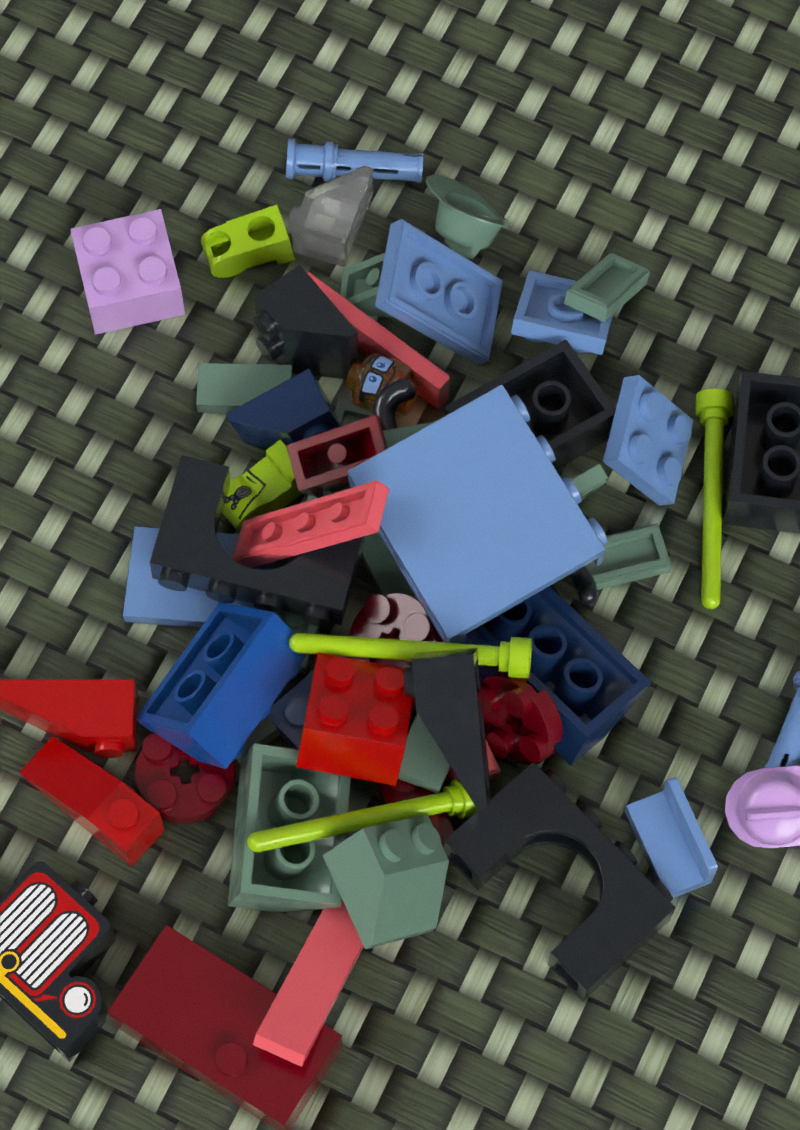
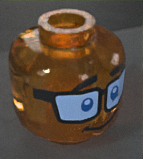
M376 352L370 354L362 363L355 362L352 365L346 379V387L351 389V402L355 406L373 413L372 408L376 396L386 385L399 379L405 378L410 380L417 389L416 396L397 408L395 418H397L400 414L407 415L412 409L418 395L419 381L414 379L413 372L407 364Z

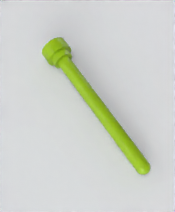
M716 388L705 389L696 394V415L700 418V423L705 426L701 603L709 610L717 608L721 600L724 426L728 424L729 418L733 416L734 395L730 391Z
M296 633L289 640L291 650L296 653H324L335 656L412 661L411 659L417 652L478 648L479 665L499 666V672H508V677L529 679L531 670L532 638L511 637L510 642L501 641L500 646Z
M453 779L449 786L443 788L441 793L253 832L247 839V846L253 852H263L423 815L430 816L447 812L449 816L457 815L459 819L472 817L479 809L476 808L459 779Z

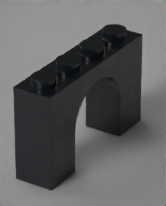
M182 455L150 560L152 578L157 579L161 586L174 591H186L187 587L205 591L209 598L223 603H233L237 599L253 603L255 609L274 612L276 615H281L282 611L302 615L301 619L315 626L328 627L330 623L342 625L366 536L300 554L292 562L275 569L259 570L243 566L224 552L216 537L230 487L229 467ZM324 490L323 496L333 494L334 492Z
M532 762L490 800L487 808L479 809L444 840V850L449 861L477 890L519 853L535 846L556 845L575 852L588 863L598 882L599 903L593 913L550 952L548 965L584 1001L671 920L676 907L671 903L673 897L665 885L654 877L648 880L635 866L637 860L633 853L620 841L612 843L600 830L602 824L597 816L585 805L577 807L565 795L567 789L561 779L549 769L543 772Z

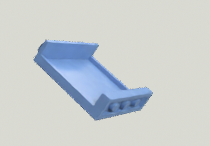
M503 385L496 387L347 471L350 488L376 480L389 488L378 534L444 643L461 644L465 642L468 632L592 561H594L596 566L601 564L606 551L603 545L608 543L606 535L596 519L592 517L587 520L579 508L578 504L582 500L572 480L568 476L561 479L552 465L556 458L547 440L542 435L536 438L526 422L530 421V416L522 400L517 395L510 397Z

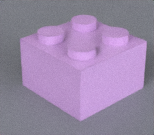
M161 209L70 229L95 335L185 315L181 286Z

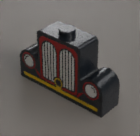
M39 861L0 899V998L70 1063L101 1030L106 1022L108 1011L99 988L93 981L82 976L115 942L116 937L108 919L93 907L98 900L83 884L75 880L70 886L45 862Z

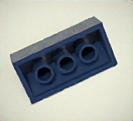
M550 586L466 634V641L461 643L500 646L501 641L510 642L511 637L532 638L530 670L532 678L526 682L537 693L545 689L554 701L563 727L562 740L554 745V749H557L556 752L570 766L609 733L652 683ZM479 665L480 679L484 681L485 678L498 671L499 666Z

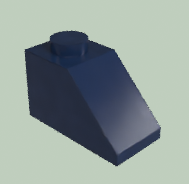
M310 369L301 372L226 413L228 421L245 444L263 448H270L279 440L285 445H289L341 427L324 390Z

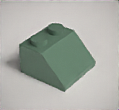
M428 815L362 828L322 855L364 949L429 933L437 928L449 859L441 844L440 836L433 827Z

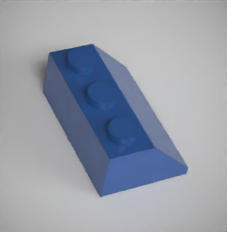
M219 602L136 716L135 720L199 762L227 769L230 763L240 756L244 750L246 740L258 723L269 715L273 708V702L287 682L291 681L298 674L301 663L307 654L296 653L291 650L289 640L295 633L274 612Z

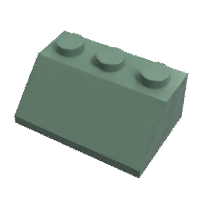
M255 743L250 747L241 759L228 906L276 913L339 908L341 906L342 898L322 855L346 840V834L263 852L251 851L247 846V839L253 832L348 812L351 777L296 767L299 752L297 749Z

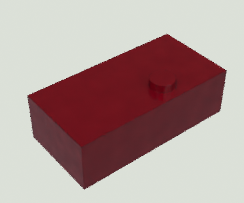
M168 925L164 927L107 1012L115 1027L276 1130H291L343 1048L342 1035L325 1024L320 1030L302 1067L254 1046L255 1035L277 994Z

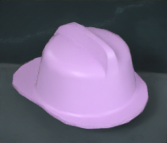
M800 765L761 768L745 773L733 783L726 796L725 814L729 827L740 840L751 846L762 848L800 846Z

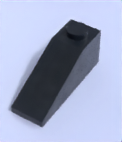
M478 648L417 652L411 659L412 666L404 668L406 696L415 697L417 713L476 808H487L491 800Z

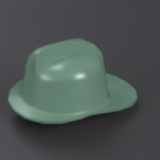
M441 175L427 176L426 184L439 200L435 222L436 232L445 238L446 244L458 254L467 259H473L480 249H487L491 245L501 227H511V222L500 216L479 193L468 186Z

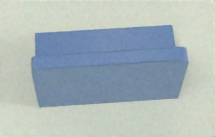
M677 777L666 780L663 791L626 805L624 812L654 878L665 885L673 898L712 882L718 866Z

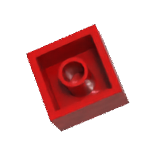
M317 653L296 767L396 786L406 747L413 697L406 696L404 669Z

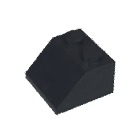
M298 265L254 295L256 315L253 317V321L258 331V338L255 341L260 352L269 362L276 360L279 365H292V373L296 374L310 369L314 376L352 380L358 376V333L301 265Z

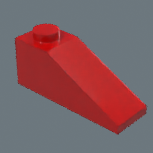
M135 679L0 680V710L86 752H94L96 756L101 758H120L124 756V752H137L138 721L135 718L139 713V694Z
M54 736L19 772L24 779L130 867L140 859L165 830L160 812L122 781Z

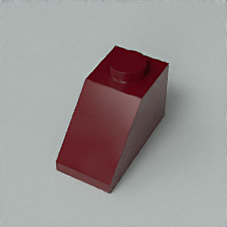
M373 415L286 445L299 492L315 497L323 496L324 490L335 492L350 487L347 471L388 449L378 415Z

